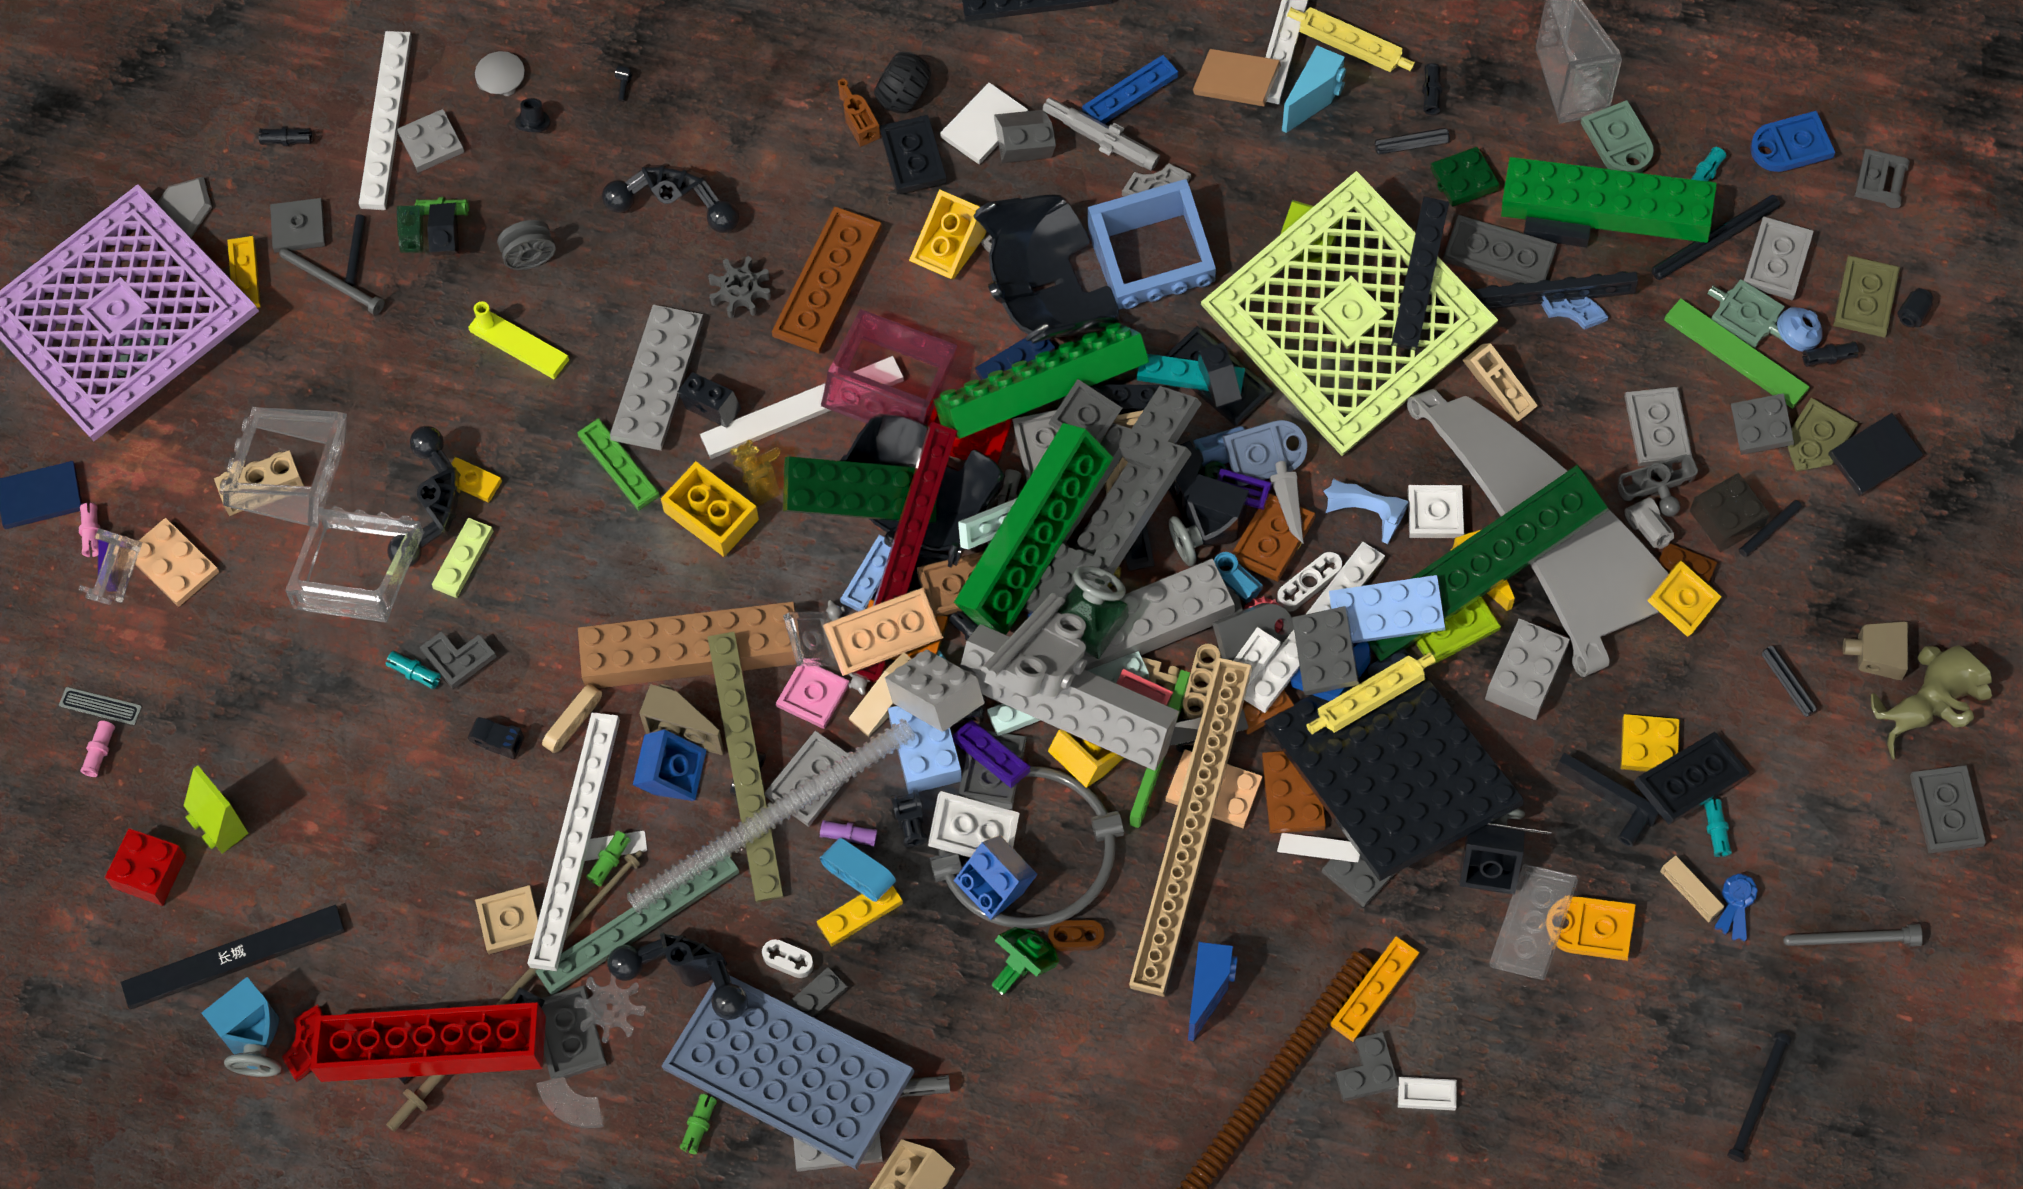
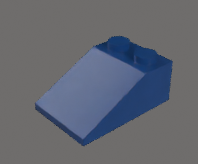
M1203 942L1198 944L1188 1041L1195 1040L1228 991L1229 981H1235L1237 956H1232L1233 946Z

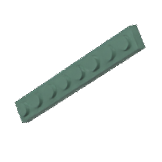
M720 849L563 952L557 971L537 969L535 971L550 995L556 994L608 960L609 954L613 949L621 945L632 944L737 875L739 869L725 849Z

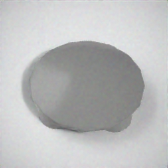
M498 51L490 53L480 60L476 66L475 78L479 89L491 94L510 96L515 93L516 88L522 82L525 70L522 61L516 55Z

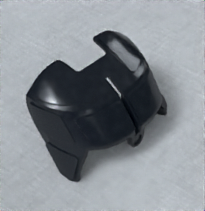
M1055 194L1024 199L1013 198L988 202L975 211L974 219L993 238L989 254L990 273L993 282L988 284L989 291L994 299L1003 305L1016 326L1028 334L1025 337L1027 341L1035 344L1055 337L1090 333L1105 329L1107 326L1119 321V310L1111 288L1104 286L1091 292H1083L1069 258L1072 254L1087 246L1090 240L1081 221L1066 198ZM1053 282L1055 283V286L1046 289H1042L1039 291L1033 290L1034 288H1038Z
M878 413L860 431L847 455H843L840 461L916 468L928 427L907 417ZM972 450L961 470L946 465L937 494L936 523H928L921 548L933 551L949 550L948 567L950 568L953 565H958L965 551V548H962L960 545L958 522L989 510L1002 489L1005 475L995 461L977 450ZM869 519L876 526L887 532L884 543L891 547L899 521Z

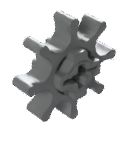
M750 256L746 257L745 264L741 268L732 267L729 259H724V269L727 273L721 277L713 274L708 276L711 286L721 288L717 293L710 294L711 304L716 305L721 301L729 302L730 304L727 307L729 318L734 317V311L739 306L748 307L752 316L756 315V307L752 303L753 300L756 298L771 299L770 289L759 287L761 282L770 279L768 269H763L759 273L751 272L750 269L753 267Z

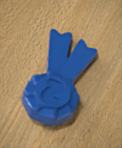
M1738 873L1727 878L1723 885L1722 895L1728 905L1716 923L1715 929L1722 930L1723 934L1726 935L1731 923H1733V941L1740 939L1745 942L1747 939L1745 908L1754 903L1758 891L1751 877Z

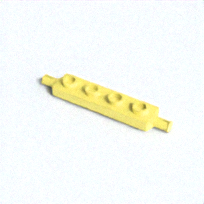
M1291 7L1287 14V17L1300 22L1299 32L1388 72H1391L1396 66L1411 72L1415 62L1401 56V47L1310 7L1303 13Z
M1430 652L1418 660L1407 656L1319 707V718L1307 724L1309 732L1311 731V734H1314L1320 729L1327 727L1335 733L1425 680L1423 669L1436 662L1434 656Z

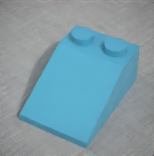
M1316 46L1284 104L1283 132H1289L1331 104L1335 95L1339 96L1345 84L1342 80L1346 73L1344 56Z

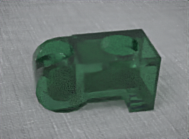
M397 206V233L401 253L423 252L424 206Z

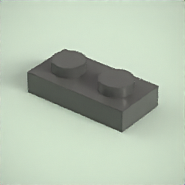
M827 967L791 999L787 1005L816 1019L848 989L835 973Z

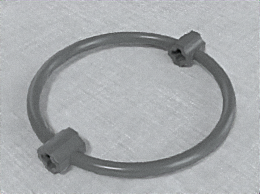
M1030 766V773L1025 777L1050 779L1068 786L1081 795L1097 815L1091 817V823L1097 842L1104 841L1105 843L1104 858L1097 878L1082 897L1068 907L1052 914L1028 918L999 914L990 920L953 881L962 870L958 854L938 849L939 855L930 857L936 882L946 880L956 898L971 912L991 923L1005 927H1017L1019 929L1047 927L1063 922L1085 909L1099 895L1110 876L1115 859V838L1124 836L1122 821L1118 811L1108 813L1100 799L1091 789L1086 788L1076 778L1061 771L1040 766Z

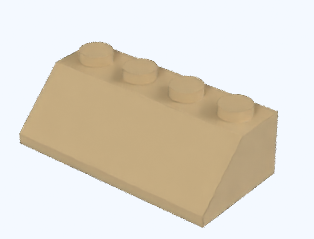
M901 1139L869 1189H943L949 1182L955 1168L935 1150Z

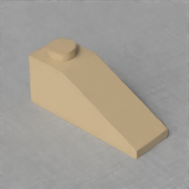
M1491 343L1482 344L1463 359V362L1481 385L1516 422L1538 406Z
M905 652L884 671L849 717V720L868 737L889 718L888 708L897 706L892 702L885 677L912 659Z

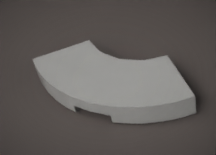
M1168 164L1163 170L1154 174L1134 172L1122 190V196L1125 197L1187 179V182H1189L1191 174L1171 164Z

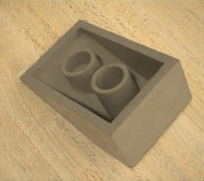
M650 684L639 713L646 734L665 729L706 749V751L719 755L724 754L725 750L720 731L677 691H674L672 687L664 684L659 686Z

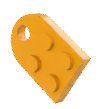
M1583 897L1562 899L1551 908L1548 914L1547 931L1549 938L1556 947L1568 953L1628 961L1636 905ZM1563 917L1569 921V925L1564 929H1558L1553 925V922L1557 918Z

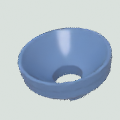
M1791 307L1779 316L1777 321L1778 331L1782 339L1790 347L1803 352L1804 350L1816 348L1820 343L1822 327L1817 315L1811 310ZM1803 317L1806 320H1808L1813 327L1807 326L1803 321Z

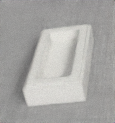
M1399 1077L1398 1108L1456 1109V1080Z

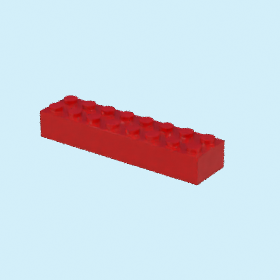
M538 1002L316 1016L310 1069L320 1082L543 1069L546 1015Z

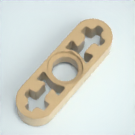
M591 684L586 685L547 732L542 745L553 753L559 752L597 706L602 697V692Z

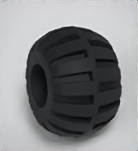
M898 52L881 75L875 87L874 95L886 110L896 113H907L916 104L931 77V69L919 55L911 52Z

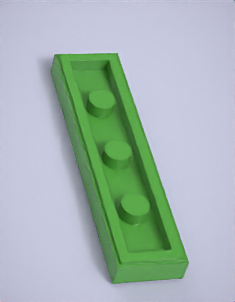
M599 418L577 432L581 441L638 511L660 497L658 490L618 442L611 441L610 431Z

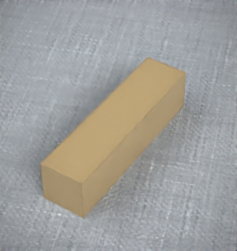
M1674 856L1663 865L1660 872L1708 922L1712 921L1722 912L1723 904L1677 856Z

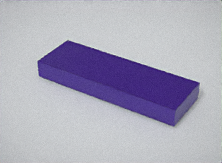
M972 719L952 735L954 743L1010 788L1030 773V766Z

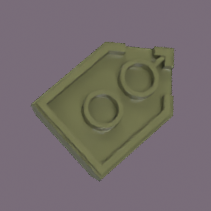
M1811 398L1791 428L1794 445L1787 446L1795 471L1832 465L1833 460L1828 453L1847 441L1858 423Z

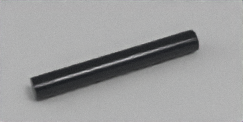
M361 214L355 217L345 282L351 286H355L366 220V217Z
M1798 500L1790 503L1739 548L1740 554L1747 557L1802 508L1801 503Z

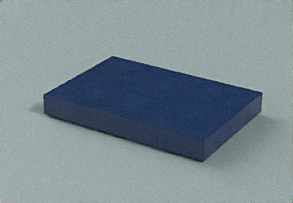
M73 461L0 478V514L4 529L80 511L82 500L76 466Z

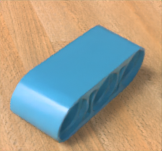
M839 838L820 857L821 863L828 871L874 902H877L896 882L895 877L887 868L842 838Z

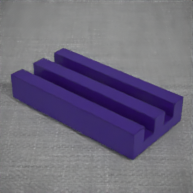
M1220 469L1217 480L1249 490L1248 495L1258 497L1260 500L1248 498V506L1264 510L1272 483ZM1225 477L1239 482L1263 488V491L1260 492L1257 490L1223 481V479Z

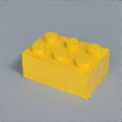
M696 461L661 498L664 513L723 557L731 551L759 520L756 505Z

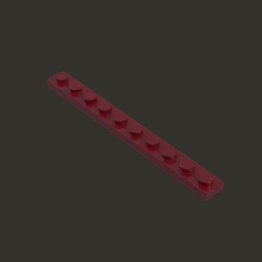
M931 422L873 606L907 593L957 430L935 422ZM885 661L855 671L852 675L876 683L881 677Z

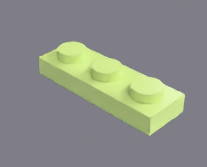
M471 518L467 519L432 583L433 589L458 598L494 532L491 526Z

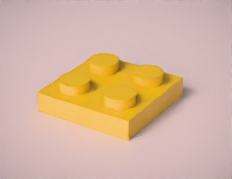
M1680 561L1647 601L1688 637L1694 632L1721 596Z
M1624 714L1622 719L1621 769L1648 771L1678 753L1679 719Z

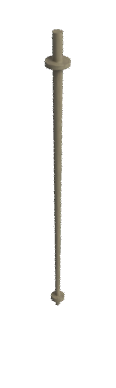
M641 850L637 851L634 856L628 853L624 857L627 863L568 926L565 940L631 866L636 869L639 867L640 863L637 859L642 855ZM529 968L496 1005L509 1004L513 1000L518 988L523 989L536 974L535 971L537 969ZM445 1075L430 1076L415 1093L406 1089L403 1094L408 1101L388 1121L386 1126L395 1132L416 1108L424 1112L428 1107L423 1100Z

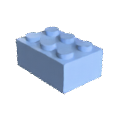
M898 706L888 708L889 720L908 794L913 793V790L916 789L918 792L961 782V768L950 727L941 732Z

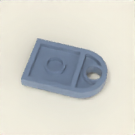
M1271 421L1222 436L1232 472L1260 480L1276 475L1275 464L1279 461L1286 462L1288 472L1295 470L1301 465L1307 453V441L1304 433L1297 425L1289 421ZM1292 435L1296 436L1299 440V446L1294 451L1289 450L1286 446V440ZM1234 480L1236 485H1248L1247 483Z

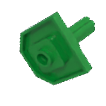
M1014 927L999 934L995 942L1004 948L1010 956L1006 960L1008 965L994 980L992 986L999 993L1005 994L1020 975L1025 976L1030 971L1038 977L1055 968L1059 963L1056 949L1035 931Z

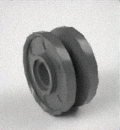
M527 220L513 224L506 228L497 240L505 266L514 270H527L540 266L547 262L556 250L548 225L538 220Z

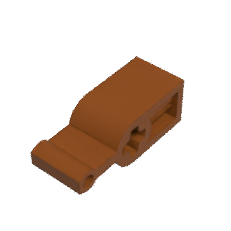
M846 79L838 80L839 97L844 101L845 120L859 146L862 147L880 139L879 124L865 99L860 95H852Z

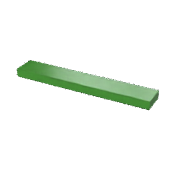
M1680 299L1665 316L1664 321L1770 394L1784 393L1786 405L1792 409L1807 393L1808 385L1683 299Z
M1184 670L1180 671L1168 706L1179 711V715L1183 707V700L1190 677V672ZM1164 758L1155 771L1146 768L1130 814V826L1141 827Z

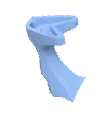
M1333 479L1331 486L1324 490L1328 497L1326 513L1351 507L1377 512L1382 519V542L1389 544L1409 503V501L1398 497H1384L1372 494L1357 484H1345L1336 479Z

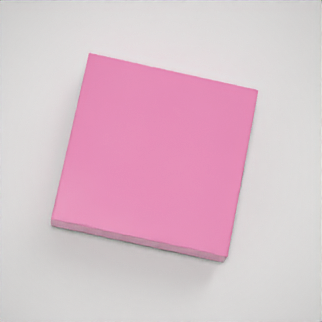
M801 659L778 698L776 707L825 729L848 689V683L850 682L843 677Z

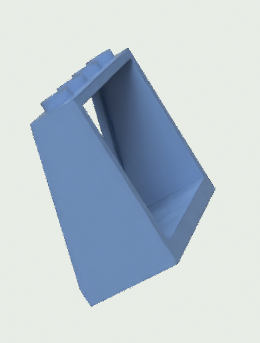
M1187 179L1088 207V234L1107 285L1111 288L1115 297L1118 310L1123 308L1130 309L1146 301L1154 302L1170 294H1182L1188 289L1206 287L1215 282L1216 268ZM1184 215L1202 262L1124 284L1109 236Z

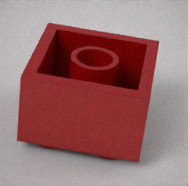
M129 828L105 875V879L113 889L163 906L186 859V855L179 845Z

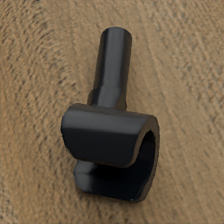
M618 65L615 71V79L621 80L618 100L624 101L626 86L631 81L632 74L628 67Z

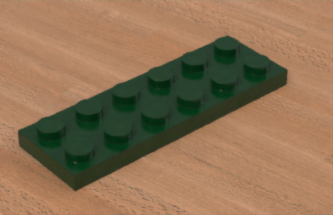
M788 456L785 457L783 511L899 521L916 468ZM936 500L929 524L936 523Z

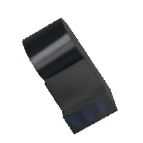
M481 717L476 718L468 735V740L473 744L514 760L525 739L521 728L512 725L507 727Z

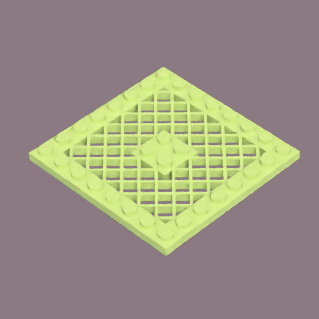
M1357 171L1201 301L1202 307L1341 456L1348 452L1405 403L1409 397H1412L1498 322V319L1437 257L1430 289L1431 305H1427L1426 312H1430V323H1423L1422 329L1430 330L1429 341L1419 340L1418 347L1426 348L1416 357L1414 350H1410V357L1396 356V346H1392L1391 356L1377 355L1378 344L1391 345L1400 306V303H1398L1399 292L1402 293L1404 286H1399L1400 275H1406L1408 269L1400 268V258L1407 266L1409 265L1415 232ZM1342 219V229H1331ZM1347 219L1361 220L1360 230H1346ZM1365 221L1374 231H1365ZM1323 235V245H1322V246H1321V245H1312L1315 241H1317V240ZM1327 235L1341 236V247L1327 246ZM1346 237H1360L1359 248L1345 247ZM1364 238H1378V249L1364 248ZM1383 240L1392 250L1382 249ZM1304 252L1303 262L1293 261ZM1308 252H1322V263L1308 262ZM1326 253L1341 254L1340 264L1326 263ZM1345 254L1359 255V265H1344ZM1363 255L1377 256V267L1363 266ZM1382 256L1396 257L1395 268L1381 267ZM1284 268V278H1273ZM1289 268L1303 269L1302 279H1288ZM1307 269L1321 270V281L1307 280ZM1326 270L1340 271L1339 282L1325 281ZM1344 271L1358 272V282L1352 276L1344 281ZM1363 273H1377L1376 284L1362 283ZM1381 274L1395 275V285H1382ZM1269 284L1283 285V296L1269 295ZM1265 285L1264 295L1254 294ZM1288 286H1302L1301 297L1287 296ZM1306 287H1320V298H1307ZM1325 288H1336L1324 298ZM1365 290L1376 291L1375 300ZM1380 291L1394 292V303L1380 302ZM1436 296L1445 306H1435ZM1244 301H1246L1245 310L1240 306ZM1250 301L1264 302V312H1249ZM1268 302L1283 303L1282 314L1268 313ZM1287 303L1301 304V314H1286ZM1305 304L1316 305L1312 309V313L1315 316L1305 315ZM1383 309L1393 310V321L1382 320L1387 314ZM1435 312L1449 313V324L1435 323ZM1454 315H1455V316L1457 317L1458 321L1453 324ZM1253 319H1263V330ZM1267 320H1282L1281 331H1267ZM1286 321L1300 322V333L1285 332ZM1304 322L1319 323L1318 334L1304 333ZM1323 324L1333 335L1322 334ZM1374 327V337H1363L1364 334ZM1379 327H1393L1392 338H1379ZM1434 330L1445 331L1434 340ZM1271 338H1281L1280 348ZM1285 338L1299 339V350L1284 349ZM1303 340H1318L1317 351H1303ZM1322 341H1335L1336 353L1322 352ZM1341 343L1346 349L1355 343L1354 354L1340 353ZM1359 343L1373 344V355L1359 354ZM1287 356L1298 357V367ZM1303 357L1317 358L1316 369L1302 368ZM1321 358L1335 359V370H1321ZM1340 360H1354L1353 372L1339 371ZM1358 361L1372 362V373L1358 372ZM1377 362L1391 363V374L1377 373ZM1396 363L1406 364L1395 374ZM1305 375L1316 376V385ZM1320 376L1335 377L1334 388L1320 387ZM1339 377L1353 378V389H1338ZM1358 379H1372L1371 391L1357 390ZM1376 380H1388L1376 390ZM1323 394L1334 395L1333 405ZM1338 395L1352 396V407H1339ZM1357 396L1368 397L1356 407ZM1341 413H1345L1348 415L1344 418Z

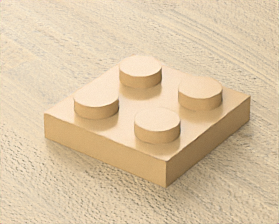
M530 885L475 900L488 954L533 943L538 916Z

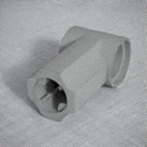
M1652 498L1644 499L1625 509L1624 512L1629 525L1634 530L1639 529L1654 548L1662 549L1668 546L1669 542L1674 539V532L1661 518L1659 508Z

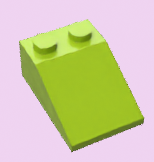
M198 765L193 768L184 802V807L189 813L185 818L195 830L199 827L203 830L205 834L201 837L211 850L216 846L221 854H223L249 833L231 804Z

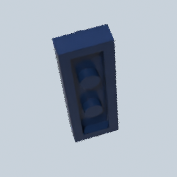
M1024 338L975 367V370L980 379L983 380L988 378V374L991 372L1008 370L1016 362H1028L1035 359V356L1041 352L1055 351V347L1049 339L1032 344L1031 341H1027Z

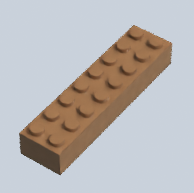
M794 602L579 627L578 637L583 683L585 686L591 684L596 688L712 675L714 670L707 636L735 632L742 671L799 664L801 658Z

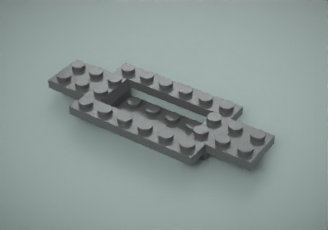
M1159 386L1132 429L1115 423L1112 424L1100 444L1113 457V460L1022 608L1023 611L1032 614L1051 593H1055L1058 597L1065 599V604L1057 611L1060 614H1065L1081 590L1073 578L1074 571L1079 567L1093 566L1114 574L1192 454L1186 447L1177 445L1176 442L1202 404L1196 397ZM1124 457L1128 462L1074 546L1067 545L1066 542L1121 458ZM1084 574L1090 577H1099L1091 574Z

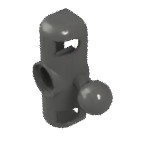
M1680 455L1622 474L1617 484L1618 492L1625 501H1631L1637 496L1642 498L1648 495H1660V512L1665 516H1674L1680 510V502L1677 498L1671 496L1669 489L1680 486L1687 480L1692 482L1696 478L1698 469L1690 455ZM1681 460L1682 468L1673 471L1672 464L1675 461ZM1632 475L1633 484L1624 486L1623 479ZM1652 477H1658L1662 482H1656Z

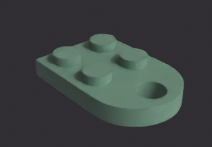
M1627 100L1581 118L1582 127L1608 169L1642 173L1648 168L1653 156V145ZM1636 158L1639 164L1635 166L1630 165L1626 159Z

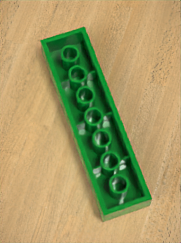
M1510 157L1502 200L1501 217L1526 220V216L1588 225L1591 226L1590 228L1708 243L1717 183Z
M1120 323L1111 324L1106 327V331L1098 334L1096 332L1086 334L1082 337L1083 340L1061 344L1056 351L1041 352L1033 360L1016 362L1012 364V368L1005 371L997 370L988 374V378L983 380L968 381L964 384L963 388L958 390H946L940 394V397L933 399L940 423L943 426L957 430L955 437L960 439L1067 396L1078 379L1086 385L1092 386L1149 363L1141 333Z
M1066 423L1061 425L955 599L954 603L978 626L981 624L1007 635L1113 460V457L1086 429Z

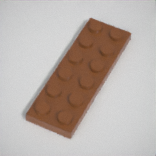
M834 206L772 330V337L820 354L882 229L880 222Z

